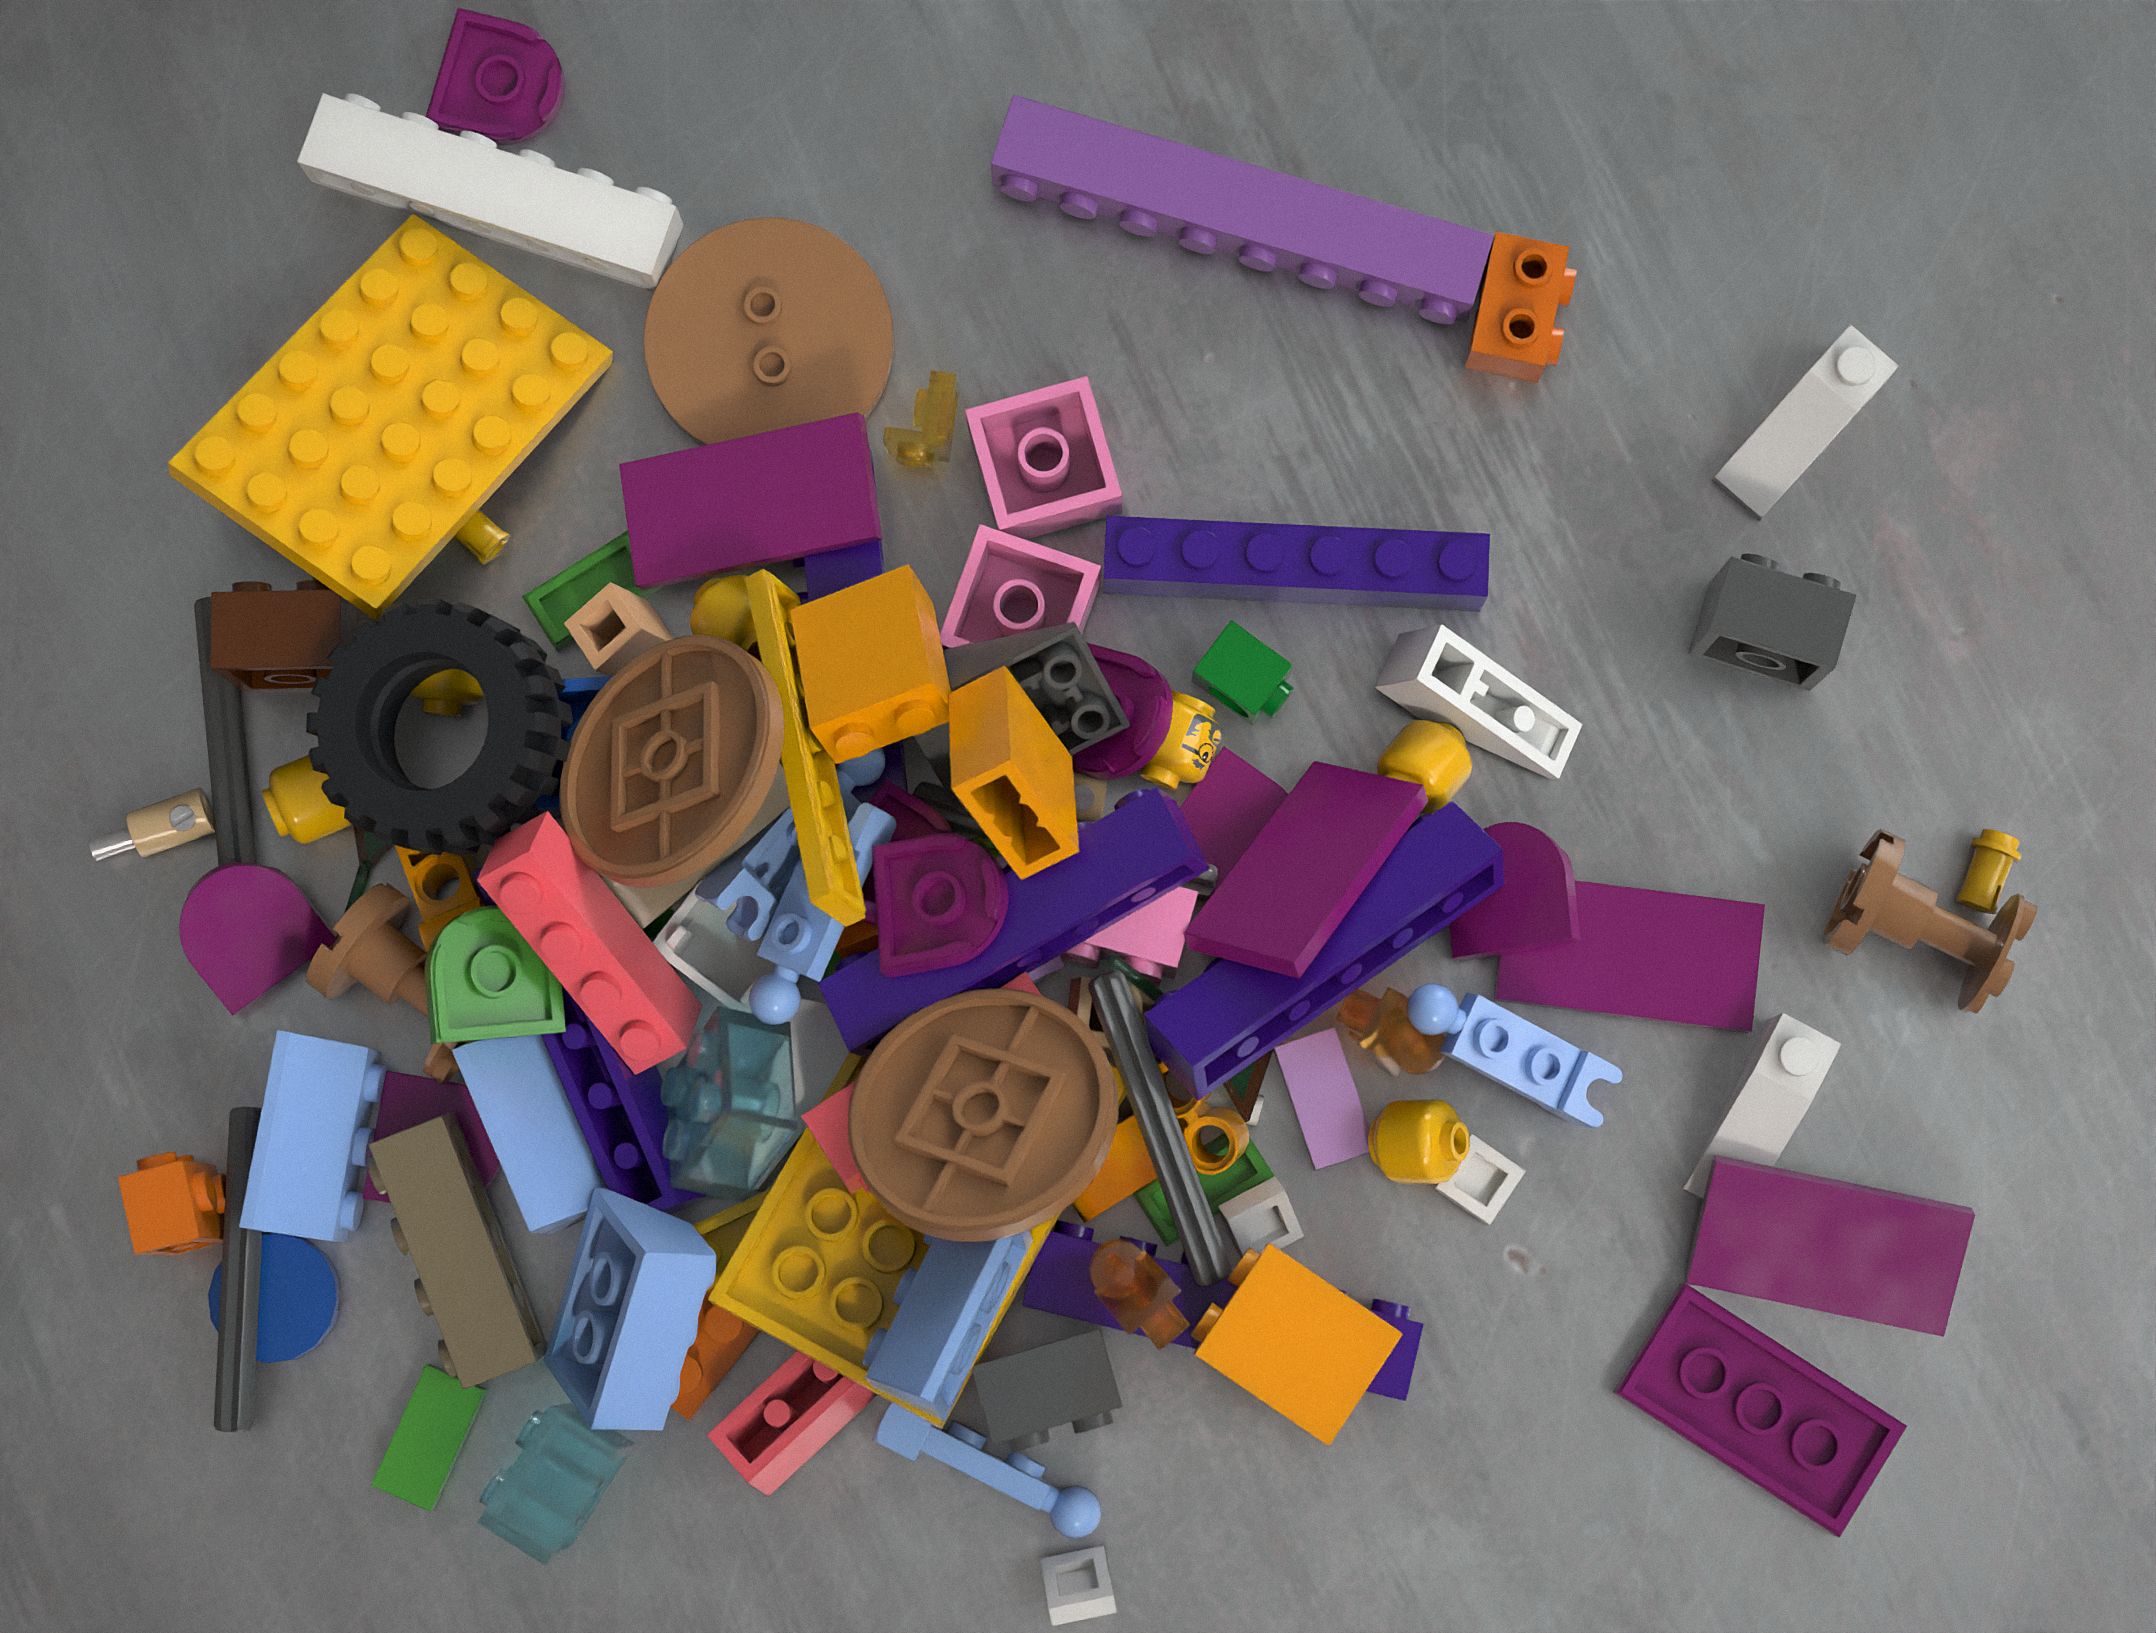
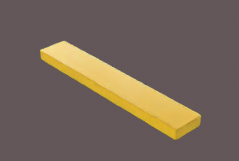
M763 568L746 577L745 582L761 661L776 683L782 702L784 737L781 760L810 903L847 927L866 918V909L835 763L809 726L790 614L791 609L801 606L800 597Z

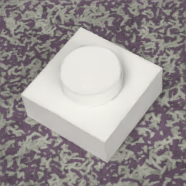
M1471 1134L1469 1135L1470 1148L1468 1155L1461 1161L1458 1171L1449 1181L1437 1183L1434 1189L1486 1225H1490L1526 1170Z
M1275 1176L1218 1206L1241 1258L1249 1247L1260 1254L1267 1243L1281 1249L1304 1237L1285 1189Z
M1104 1545L1040 1559L1052 1626L1117 1613Z

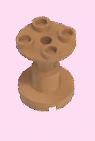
M1883 829L1877 830L1860 853V856L1870 860L1869 865L1863 863L1857 871L1851 869L1840 890L1824 930V934L1827 936L1823 940V945L1848 956L1861 943L1868 930L1908 950L1914 946L1917 940L1922 941L1970 964L1960 989L1958 1007L1964 1013L1970 1011L1977 1014L1982 1009L1989 994L1998 997L2006 987L2015 966L2014 961L2006 958L2014 939L2021 941L2029 931L2037 913V906L2025 901L2024 896L2017 893L2011 896L2001 907L1988 929L1974 924L1935 905L1938 891L1898 873L1906 847L1905 840Z
M379 883L369 889L342 915L332 928L333 931L339 934L332 949H329L323 943L320 945L307 970L306 983L324 997L333 1000L343 995L357 982H360L387 1004L392 1005L402 998L428 1018L425 984V963L428 953L398 931L409 910L410 899L389 883H386V886ZM473 1041L433 1044L424 1062L423 1072L441 1085L446 1084L460 1069L452 1050Z

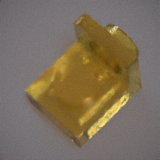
M931 370L928 390L918 389L914 405L913 425L922 427V431L885 427L883 442L888 454L896 455L898 463L910 467L930 468L933 466L934 460L950 461L960 396V387L955 373Z

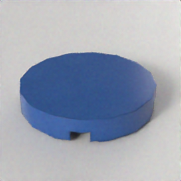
M279 1233L262 1235L257 1361L274 1363L299 1359L319 1347L336 1324L339 1313V1292H341L339 1275L327 1254L305 1238ZM222 1261L214 1271L208 1292L210 1318L217 1332L219 1329Z

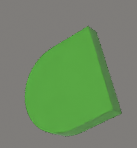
M498 906L479 907L460 914L449 921L438 932L429 948L425 963V984L431 1044L566 1032L561 983Z

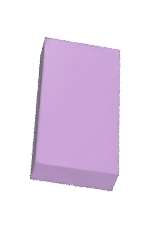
M1335 1027L1274 1047L1273 1051L1314 1171L1369 1153L1368 1135L1370 1128Z

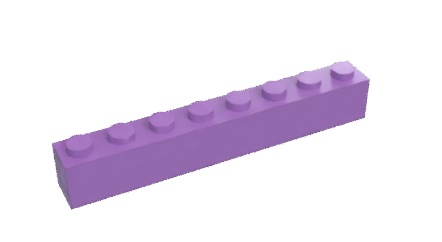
M1012 95L991 161L993 184L999 185L1000 190L1004 194L1014 199L1026 202H1033L1036 197L1060 203L1059 207L1064 212L1083 219H1093L1096 214L1118 220L1120 227L1136 235L1151 237L1155 235L1156 231L1179 238L1180 245L1194 252L1213 254L1215 249L1237 255L1239 256L1238 260L1242 264L1255 270L1270 272L1275 267L1299 273L1298 278L1313 287L1332 289L1336 284L1359 291L1358 296L1371 304L1391 307L1397 302L1418 308L1420 316L1440 324H1453L1455 320L1467 323L1494 235L1017 95Z

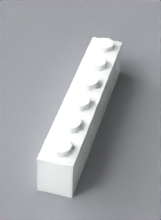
M347 93L344 99L322 94L297 160L302 170L313 183L410 214L414 213L419 217L651 291H655L660 279L670 265L683 228V222L677 207L672 205V199L664 193L647 187H637L634 193L613 186L614 181L611 178L587 168H579L577 174L556 168L555 162L549 157L532 150L521 149L518 155L496 149L497 144L493 140L472 131H462L460 137L438 130L439 126L434 121L416 113L404 112L402 118L380 112L381 108L378 104L356 94Z

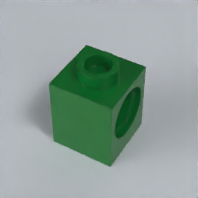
M1230 620L1193 669L1192 682L1253 726L1262 713L1273 718L1292 693L1294 687L1286 681L1290 677L1293 664L1237 623Z

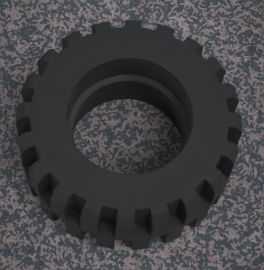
M421 599L417 604V608L404 602L386 607L383 611L385 622L380 623L367 617L353 627L352 633L357 639L350 646L338 642L327 657L328 661L334 664L328 678L326 679L318 675L316 677L311 694L320 697L318 713L308 712L306 733L318 736L319 746L308 751L313 771L329 776V779L322 783L321 789L330 803L346 808L344 810V818L359 830L373 833L375 839L411 850L440 856L443 852L458 856L478 853L480 844L493 846L496 839L512 831L510 827L515 823L523 825L541 815L542 813L535 803L542 794L552 798L555 796L560 786V779L552 775L558 760L567 761L571 747L570 742L561 739V727L573 725L571 705L560 701L557 695L563 692L566 686L559 671L545 664L548 654L536 641L522 635L520 629L476 607L461 602L452 605L442 599ZM449 669L465 671L476 678L487 703L488 729L483 747L473 764L454 781L435 789L419 787L413 784L403 772L395 750L394 734L400 709L409 694L428 677Z

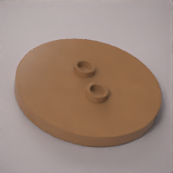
M764 217L738 221L720 227L695 241L674 260L660 279L647 310L644 326V353L648 374L664 409L684 433L698 444L704 446L856 412L863 415L866 420L878 404L891 373L894 357V329L884 290L873 270L855 249L829 231L813 224L787 218Z
M688 635L665 641L648 649L622 667L603 686L586 709L570 741L571 747L567 761L563 763L560 779L559 805L562 825L572 843L573 850L585 864L622 885L641 888L664 886L680 881L702 870L721 856L741 836L754 819L770 790L777 772L783 745L784 716L782 702L776 683L763 664L744 649L726 639L710 635Z
M988 988L957 993L908 1016L895 1026L872 1051L861 1069L850 1099L848 1110L849 1145L856 1167L873 1197L888 1213L906 1226L923 1234L951 1241L979 1242L1006 1238L1030 1230L1059 1214L1096 1177L1105 1162L1116 1132L1118 1119L1117 1087L1107 1056L1094 1033L1078 1016L1059 1003L1038 994L1015 989Z

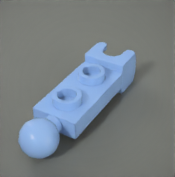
M882 748L870 751L864 756L835 764L841 795L855 802L858 806L861 805L852 795L851 791L855 786L870 785L880 778L885 769V753ZM791 806L733 853L729 860H725L708 874L695 891V896L699 900L707 901L720 909H728L737 900L735 909L726 920V927L729 931L747 941L760 939L768 930L801 855Z
M842 796L862 888L873 863L872 846L890 842L896 828V820L890 814L871 804L862 803L858 806L855 802ZM801 855L756 954L776 964L772 973H768L756 980L750 989L748 999L751 1012L766 1024H783L793 1018L799 1009L801 1000L800 992L796 985L799 975H804L818 982L821 981L845 927L810 903Z
M1431 983L1415 989L1408 998L1406 1012L1409 1022L1418 1031L1427 1035L1448 1032L1439 1052L1538 1103L1540 1107L1568 1122L1587 1128H1596L1603 1123L1601 1112L1591 1107L1586 1099L1587 1087L1595 1079H1604L1610 1083L1620 1082L1623 1076L1620 1068L1590 1052L1582 1051L1478 994L1465 993L1460 1007H1458L1455 995L1448 988L1440 984Z
M890 1402L872 1438L873 1441L912 1461L916 1460L922 1451L1039 1511L1041 1509L1049 1513L1054 1528L1063 1536L1073 1539L1083 1538L1092 1533L1100 1522L1102 1514L1100 1502L1096 1495L1088 1488L1078 1485L1068 1486L1062 1490L1056 1488L1052 1483L1041 1478L1046 1468L1044 1465L1018 1452H1009L1005 1460L983 1449L987 1437L957 1421L952 1420L948 1430L944 1428L939 1429Z

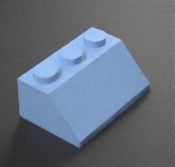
M277 1030L240 1228L347 1243L349 1230H357L363 1212V1193L356 1192L361 1166L368 1167L367 1159L370 1158L371 1154L368 1144L373 1143L375 1133L374 1128H368L373 1102H381L386 1071H388L387 1065L380 1064L382 1052L368 1047Z
M542 1036L478 1040L453 1049L454 1057L529 1232L552 1235L585 1220L594 1189H607Z
M603 1188L594 1189L543 1361L590 1429L663 1430L670 1405L676 1401L679 1394V1376L688 1347L694 1343L697 1336V1318L706 1289L712 1285L715 1278V1260L717 1255L691 1223Z
M1030 1230L1006 1238L979 1242L951 1241L925 1234L923 1243L929 1245L930 1248L919 1270L910 1266L903 1275L893 1299V1303L900 1306L889 1330L880 1327L872 1337L865 1352L863 1364L870 1367L865 1378L871 1386L945 1422L1033 1242Z

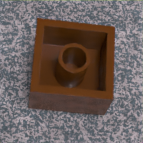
M319 580L299 581L296 583V590L272 591V585L264 582H236L232 584V592H211L210 669L242 692L312 690L317 675L327 679L334 667V664L328 661L327 657L336 644L339 642L350 646L357 639L352 633V628L369 616Z

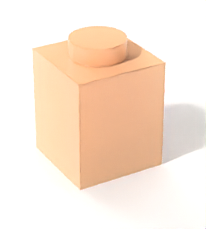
M611 582L564 623L594 670L607 676H614L622 667L648 649L674 639L648 600Z

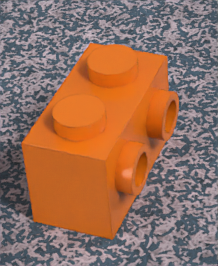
M1495 231L1487 257L1464 368L1538 383L1546 364L1557 365L1564 336V329L1554 327L1558 305L1569 306L1576 277V269L1566 268L1569 246Z
M167 1152L137 1160L138 1172L118 1177L135 1255L171 1257L223 1243L226 1175L224 1173L218 1174L216 1165L194 1162L193 1155L177 1157L176 1152Z

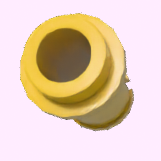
M478 510L457 532L454 538L474 554L482 565H485L503 549L510 538V534L500 529L483 512Z
M1983 829L1980 838H1973L1970 846L1976 850L1960 894L1957 895L1956 902L1983 913L1996 914L1997 904L2012 862H2020L2022 856L2017 852L2020 841L2013 836L1992 829Z

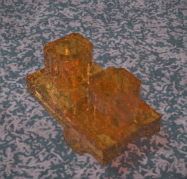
M1388 987L1382 999H1379L1358 988L1346 997L1335 1021L1340 1026L1350 1030L1348 1035L1358 1042L1357 1045L1380 1070L1397 1078L1401 1069L1410 1074L1420 1075L1433 1071L1441 1064L1445 1057V1054L1439 1052L1445 1040L1444 1034L1427 1035L1418 1031L1409 1022L1406 1012L1408 998L1404 994Z
M1118 1239L1110 1240L1100 1245L1092 1254L1089 1263V1276L1097 1289L1094 1293L1128 1335L1140 1327L1158 1350H1161L1188 1328L1190 1323L1171 1301L1181 1290L1145 1250L1141 1251L1132 1242Z

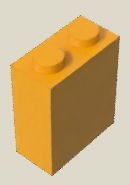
M909 564L790 610L809 726L835 764L864 756L870 751L913 735L925 733L931 728L949 722L948 694L951 693L933 601Z
M1004 665L949 693L951 789L1019 878L1023 880L1078 853L1079 840L1072 756L1007 667Z
M1267 1243L1260 1254L1249 1247L1227 1279L1237 1288L1222 1309L1212 1302L1190 1336L1200 1342L1193 1354L1330 1446L1403 1333L1272 1244Z

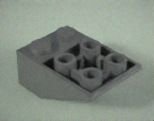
M1075 622L958 646L943 651L951 692L1005 665L1071 755L1130 726L1124 711ZM949 722L931 728L925 733L913 735L957 811L965 809L966 807L951 789Z

